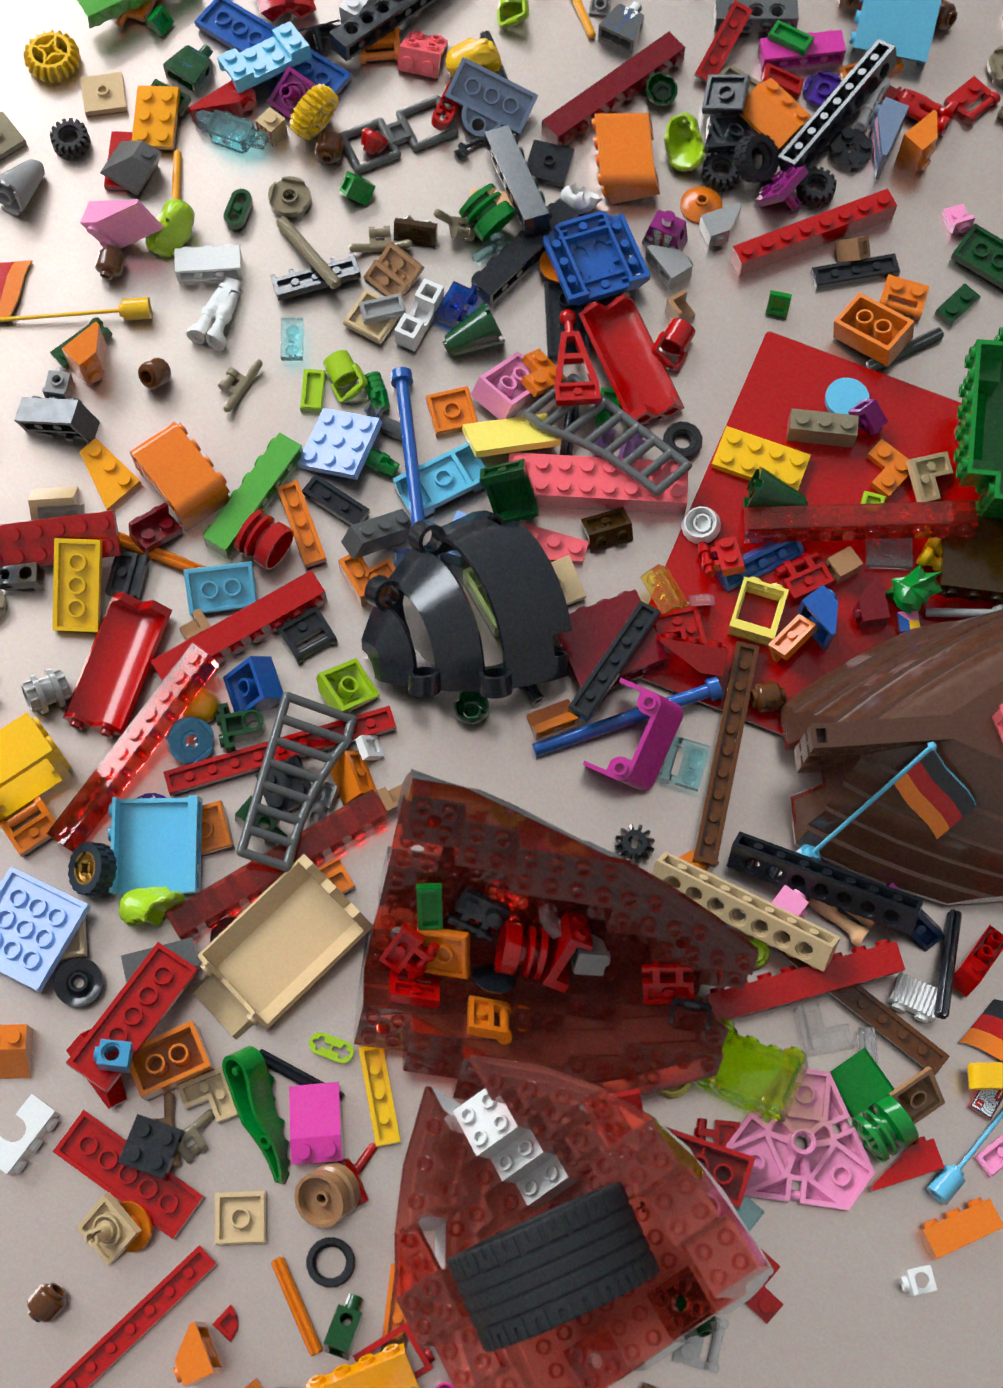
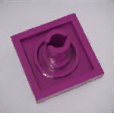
M288 66L267 103L291 119V114L294 112V108L302 96L307 93V90H311L313 86H316V84L294 68Z
M805 166L798 168L792 167L784 172L782 170L777 172L772 178L773 181L759 191L760 195L755 200L756 204L759 207L785 201L790 210L794 211L802 204V201L799 200L793 190L809 173Z

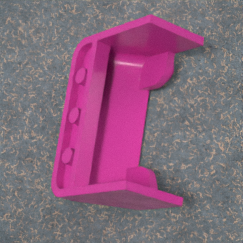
M621 678L619 681L621 685L640 693L637 699L638 709L643 714L650 716L632 760L621 756L615 757L610 761L607 770L585 760L583 765L636 789L645 791L653 787L683 720L684 713L679 704Z

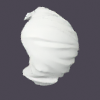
M577 183L566 186L561 191L562 200L577 211L579 215L592 211L602 200L601 197L592 193L584 186L577 189Z

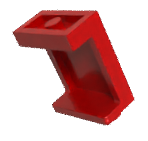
M569 911L565 912L549 938L548 958L541 975L543 985L563 993L569 987L566 964L577 947L591 951L593 948L589 920L580 913L574 914Z

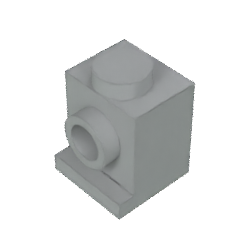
M57 367L55 371L49 370L45 387L42 389L45 398L58 397L60 399H69L74 383L71 373L62 367Z

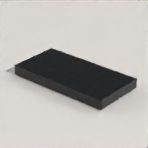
M550 280L544 281L547 357L551 361H558L561 332H565V326L560 323L559 315L563 310L570 309L575 312L577 318L573 325L574 331H579L591 360V341L578 314L584 310L588 303L580 306L569 305L560 283ZM574 342L566 343L565 354L578 353Z

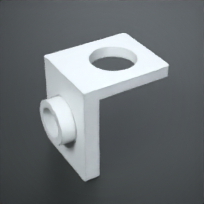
M931 1265L900 1271L902 1275L900 1277V1284L907 1297L937 1291ZM921 1272L927 1275L929 1283L925 1288L917 1286L915 1281L917 1273Z

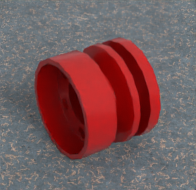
M258 509L243 523L236 536L234 547L238 552L244 553L246 557L251 558L254 556V562L266 570H271L286 555L293 541L294 531L282 522L275 523L274 517Z
M504 921L496 947L495 972L512 976L518 965H520L521 977L526 978L530 972L531 979L539 980L548 958V929L540 927L536 933V927L530 925L526 934L523 935L521 923Z

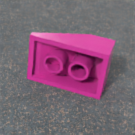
M339 1082L289 1086L292 1165L342 1161L345 1158Z

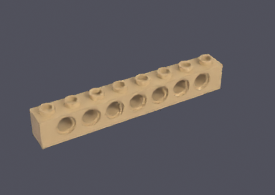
M665 851L656 860L652 871L653 875L672 885L714 913L726 924L741 930L746 935L763 941L768 946L785 952L790 957L798 958L808 963L812 968L824 971L832 961L841 938L840 936Z

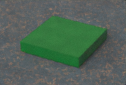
M865 1047L830 1071L844 1104L854 1117L895 1089Z

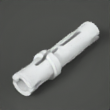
M886 77L870 95L866 103L861 106L860 114L854 123V127L858 131H866L870 120L874 118L873 115L876 107L890 85L889 78Z

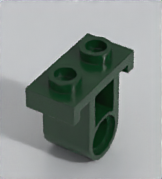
M228 703L218 704L219 712L215 713L218 726H222L223 734H219L221 748H225L227 753L237 750L235 742L257 739L265 733L266 724L259 711L245 710L231 713ZM253 720L259 722L254 728L248 727V723Z

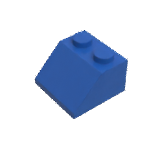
M822 585L801 601L796 616L800 614L817 625L818 630L812 637L826 651L836 633L838 601L835 593Z
M249 656L223 677L234 712L245 710L261 712L274 707L281 701L283 690L271 656Z

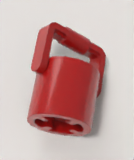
M671 319L665 331H662L657 337L651 349L652 354L671 371L679 370L688 355L686 350L696 333L695 328L683 319ZM659 347H661L668 354L679 357L676 363L674 364L671 359H669L664 353H662L659 350Z

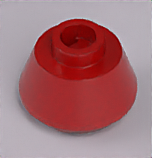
M365 128L362 130L361 144L364 146L363 150L372 155L375 152L380 153L388 145V138L370 128Z

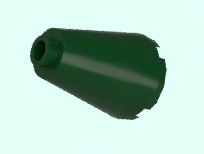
M486 302L444 336L446 340L442 343L448 354L452 352L455 356L506 342L490 309L485 311V309L489 308Z
M759 467L750 479L747 486L749 497L744 496L742 505L743 509L747 511L799 517L801 514H805L809 502L806 501L805 495L767 469Z

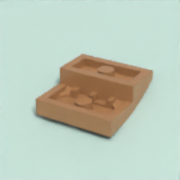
M389 242L378 260L374 259L363 278L386 296L401 293L403 297L425 267L396 244Z

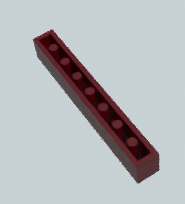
M670 31L543 119L541 133L552 144L568 145L574 137L588 130L596 113L616 111L622 103L633 99L639 91L646 89L647 81L651 75L657 72L667 74L673 67L681 65L684 61L686 47Z

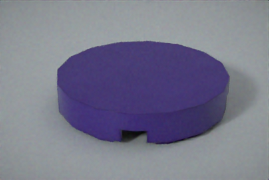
M826 71L810 75L805 81L803 88L804 100L809 106L818 110L842 80L839 76Z

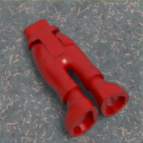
M889 86L883 96V100L887 97L909 105L906 116L918 122L935 110L938 117L937 133L940 136H943L947 131L960 102L953 100L948 106L942 107V104L934 102L927 96L906 88L902 90L900 86L898 89Z

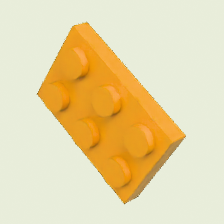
M137 86L132 141H144L159 150H174L181 91L179 87Z

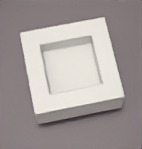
M360 735L355 739L362 760H379L384 757L377 735Z

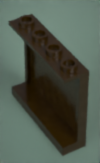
M945 512L940 522V531H943L941 571L943 572L940 574L942 591L937 593V595H942L946 598H966L969 601H989L992 604L1003 603V519Z

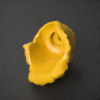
M469 37L453 46L446 54V68L452 77H454L463 57L494 73L499 72L502 66L497 47L486 38L474 40Z

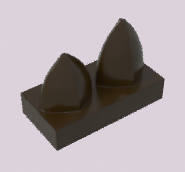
M410 215L404 218H395L393 240L410 239L416 244L436 246L438 223H433L430 220L425 222L417 221Z

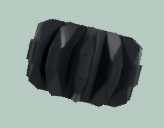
M629 824L628 831L625 828H621V835H616L615 841L618 844L614 846V849L621 851L619 856L623 858L627 856V860L630 862L632 859H635L636 865H639L641 858L645 861L649 860L648 853L654 852V848L650 845L654 844L655 840L654 838H648L651 833L650 830L641 832L642 825H639L637 830H634L633 824ZM633 840L638 842L636 848L631 847Z

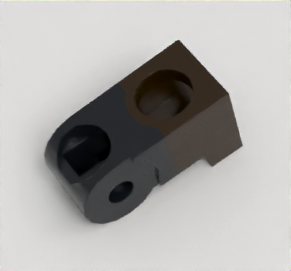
M37 562L0 568V589L2 590L44 589V569Z

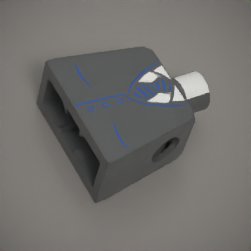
M632 2L629 7L617 4L600 22L598 38L633 54L643 29L644 15L640 13L642 6L637 2Z

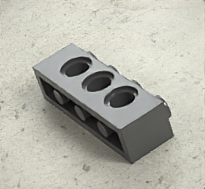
M715 0L713 9L714 32H718L734 0ZM736 0L753 10L742 30L744 33H768L777 20L797 28L799 20L798 0Z

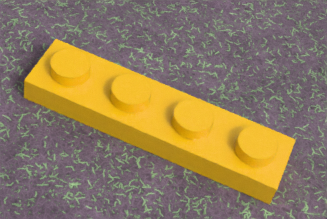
M383 1043L359 1047L376 1148L401 1143Z

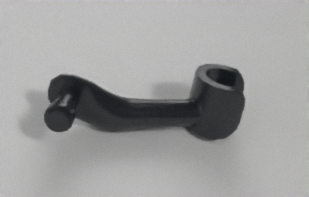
M477 137L465 144L459 143V149L455 150L454 153L459 160L465 159L469 155L467 149L478 144H485V137Z

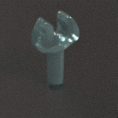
M504 233L491 235L490 245L472 255L474 262L477 263L494 252L501 253L502 248L507 243L510 244V241L502 245L498 244V242L504 239Z

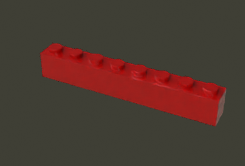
M884 189L734 245L730 261L739 277L835 240L890 221L894 217L897 204L889 189Z
M310 570L151 660V663L167 691L177 689L187 679L200 676L208 667L221 664L231 654H238L245 649V646L252 642L257 643L261 641L266 634L272 631L276 632L277 628L315 606L321 607L327 600L326 592L313 571Z
M889 939L875 942L876 947L866 949L864 945L851 949L852 954L845 956L842 955V952L835 953L832 961L824 971L812 968L808 963L804 962L805 967L795 969L794 965L780 969L781 974L772 976L771 972L758 975V980L748 983L747 979H743L742 981L733 982L734 987L725 989L724 985L710 989L711 994H707L706 998L708 1004L712 1006L711 1015L718 1023H723L900 973L906 969L897 941L890 943Z

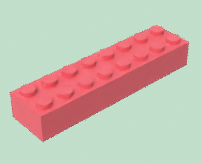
M509 453L508 462L525 459L539 506L614 510L624 507L625 511L685 514L688 499V472L661 495L656 496L625 472L601 457ZM638 459L631 466L641 472L655 460ZM667 461L648 479L658 485L680 465L675 461Z

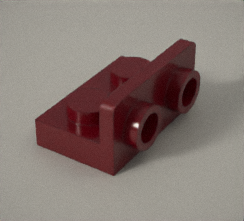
M166 503L153 507L149 512L135 517L129 522V537L145 554L183 533L182 526L169 514V506Z

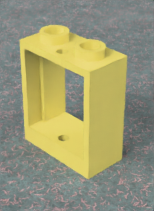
M744 576L727 634L768 646L775 638L789 589H785L777 583L768 584L762 582L757 577L748 578ZM746 592L779 601L771 629L738 619Z

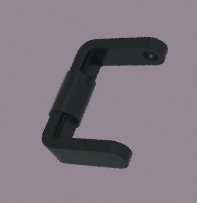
M674 998L672 1000L668 1025H672L675 1006H679L685 1009L706 1011L705 1032H709L712 1006L710 1004L688 998Z

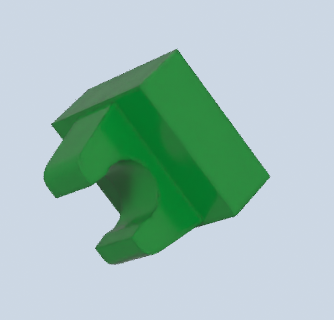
M158 5L145 22L158 36H163L174 23V20L163 5Z
M771 290L766 313L787 317L792 294Z

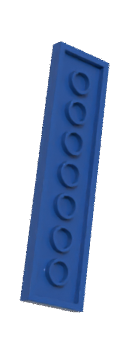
M213 0L194 21L195 27L229 48H236L239 53L273 37L272 30L276 28L231 0ZM310 49L312 58L292 68L316 85L324 84L329 86L338 95L352 79L351 73ZM282 72V73H280V74H278V75H276V76L281 79V77L283 76L284 72Z

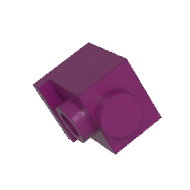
M863 399L848 411L849 415L859 416V428L863 431H868L870 435L880 432L882 426L888 422L876 399Z

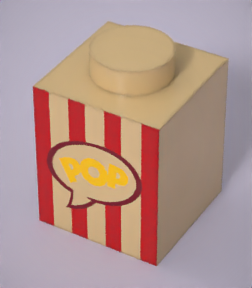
M271 107L255 120L258 136L273 147L288 134L285 118Z

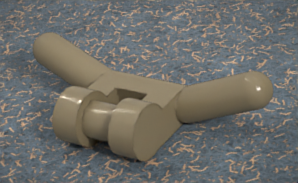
M440 209L434 210V216L449 225L452 239L464 238L467 241L474 240L475 233L472 226H475L478 221L468 225L465 222L466 218L450 216Z
M390 225L378 229L368 227L370 244L353 243L349 245V250L351 252L384 251L388 243L391 242ZM376 237H384L385 240L376 241ZM410 239L393 242L401 249L411 248L413 245Z
M260 359L254 361L245 376L230 367L226 372L227 376L225 379H221L218 383V387L222 391L231 395L223 406L225 412H230L259 372L263 365ZM233 381L238 382L235 387L231 385Z
M212 1109L207 1110L194 1123L184 1129L185 1133L178 1150L187 1163L194 1159L193 1156L200 1151L203 1153L209 1149L198 1131L215 1117ZM192 1137L195 1143L187 1148L183 1142Z

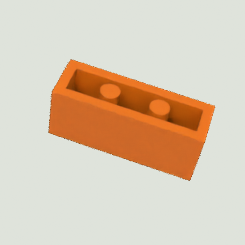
M980 1196L967 1202L969 1208L960 1211L957 1207L944 1213L946 1218L939 1222L934 1218L922 1224L924 1229L918 1231V1234L931 1260L939 1259L1003 1228V1222L990 1198L982 1200Z

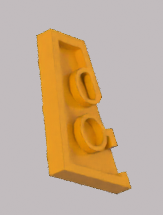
M97 438L93 439L79 451L106 510L114 509L141 485V481Z

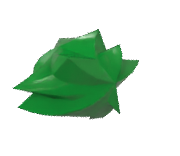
M919 565L906 577H894L891 579L893 586L885 592L886 598L893 599L897 607L906 613L911 614L914 611H920L922 604H927L932 595L942 591L941 586L934 579L943 571L925 573L921 565Z

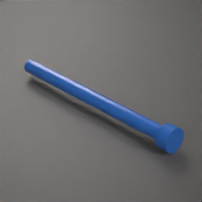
M397 367L390 372L391 385L396 388L411 523L413 526L417 521L425 520L409 389L413 384L411 369Z
M713 676L705 679L704 685L669 696L667 699L683 707L710 698L711 701L723 698V692L718 678ZM637 707L533 743L532 746L536 757L649 719L650 716L643 714Z

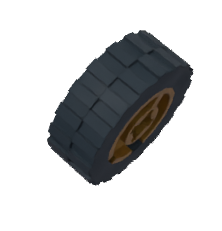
M84 842L74 849L68 864V877L72 889L78 894L102 896L112 887L113 881L116 878L117 860L114 856V851L110 849L109 845Z

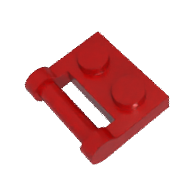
M973 76L945 99L944 105L948 106L953 100L960 102L955 115L970 126L989 107L998 104L1001 101V97L996 91L992 92L979 79ZM981 98H984V99H985V101H983V102H982L979 106H977L974 110H972V111H967L971 106H973V105H974L976 102H978Z
M390 970L388 978L389 1002L438 1009L440 1003L439 977H417L415 981H411L408 979L407 974H398Z

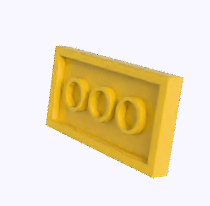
M726 426L711 468L750 481L755 470L763 467L798 491L811 455Z
M54 538L52 630L98 632L101 611L102 540Z

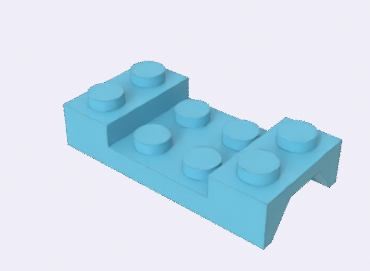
M290 21L273 29V37L240 53L236 48H233L217 56L220 70L227 72L238 93L286 71L288 66L294 67L312 58L309 44Z
M468 442L419 466L425 517L434 513L435 508L471 490L475 493L485 488L481 486L479 478L480 469L486 467L480 457H475ZM405 472L393 478V483L410 513Z

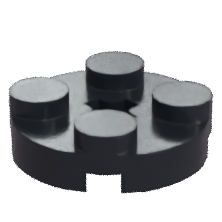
M850 127L844 128L831 141L829 152L832 162L844 170L864 167L871 157L872 140L865 134ZM847 147L854 148L856 152H847Z

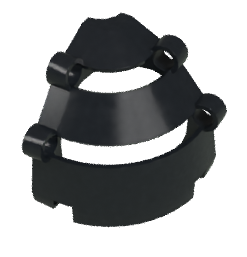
M487 510L472 512L443 526L428 520H419L413 524L408 533V542L412 547L389 578L384 575H377L370 579L365 587V599L373 607L361 639L362 650L369 657L377 680L408 687L409 694L412 696L431 697L439 694L441 691L480 692V695L485 698L499 699L511 695L514 688L554 681L569 674L568 653L556 647L553 641L554 635L572 631L565 596L545 551L532 533L519 521L504 524L500 516ZM431 530L430 541L423 546V538ZM454 550L458 551L478 577L494 613L501 641L503 663L485 667L481 636L470 602L455 575L437 557L439 554ZM388 586L387 596L379 601L381 590ZM404 595L414 604L424 621L431 641L435 665L429 663L419 651L414 649L404 613Z

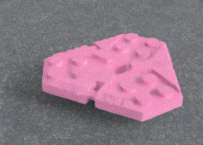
M784 1065L755 1104L757 1107L754 1112H750L725 1146L726 1148L756 1157L744 1196L782 1202L795 1200L803 1205L848 1211L875 1174L874 1168L855 1127L851 1128L847 1121L850 1115L831 1073ZM764 1114L771 1118L768 1124L761 1120ZM838 1123L842 1132L835 1135L832 1125ZM801 1136L807 1141V1148L805 1150H801L796 1146V1137ZM792 1182L800 1183L799 1191L791 1190Z

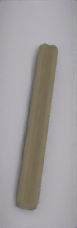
M285 216L276 220L277 227L332 289L340 287V278Z

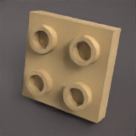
M110 1192L101 1197L76 1227L84 1237L85 1243L88 1242L87 1245L97 1252L107 1266L113 1264L142 1231Z

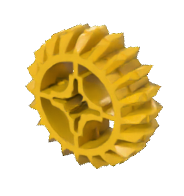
M52 29L49 33L43 30L41 35L35 33V39L29 38V44H25V51H23L24 63L28 72L36 80L41 79L43 83L47 80L52 84L54 80H58L61 83L62 78L69 79V74L75 75V69L79 68L81 58L79 47L73 37L70 38L68 33L63 34L61 30H58L56 33Z
M318 84L313 86L311 90H307V93L302 96L294 108V112L291 114L289 123L293 132L304 140H310L315 138L317 134H320L337 110L339 101L336 93L324 84Z

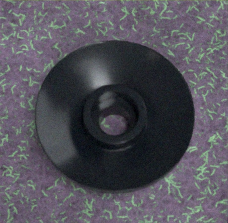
M70 959L57 970L53 982L54 990L57 997L63 1003L74 1007L85 1006L94 1001L101 992L103 986L101 970L89 959ZM78 980H84V985L81 988L76 987Z

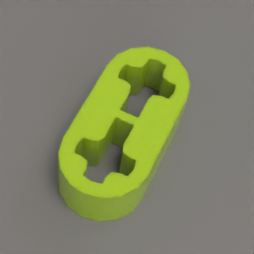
M323 1032L315 1033L309 1040L310 1049L317 1056L342 1065L350 1063L354 1058V1048L345 1040ZM321 1038H324L325 1044L329 1045L330 1049L321 1047L320 1050H317V1046L314 1044L315 1040L320 1041ZM344 1046L347 1047L350 1055L344 1056L343 1059H339V1053L333 1051L334 1048L342 1050Z

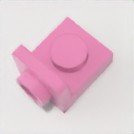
M964 204L943 209L942 212L951 235L968 232L975 221V216L968 215Z

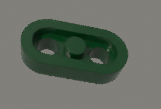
M237 189L230 196L223 214L225 225L230 229H239L246 222L253 204L251 193L248 190Z

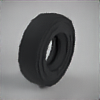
M680 421L673 423L663 435V441L687 460L697 456L702 448L703 438L701 432L695 425L689 422ZM680 434L687 435L691 440L690 446L687 448L677 447L674 442L675 437Z

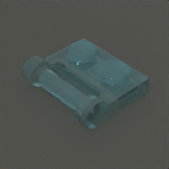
M675 736L666 756L662 772H659L657 780L665 784H673L698 792L711 746ZM682 747L685 748L678 776L671 774L678 748Z

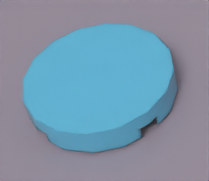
M840 378L829 385L825 393V406L830 413L849 415L848 411L863 399H869V393L860 381L853 378Z

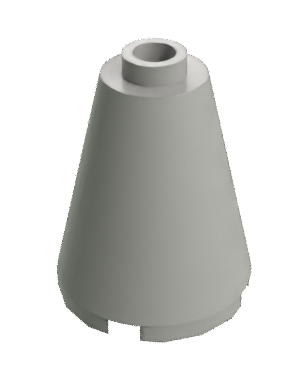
M30 158L0 174V203L3 205L1 208L3 211L16 216L24 211L45 175L44 165L39 160Z

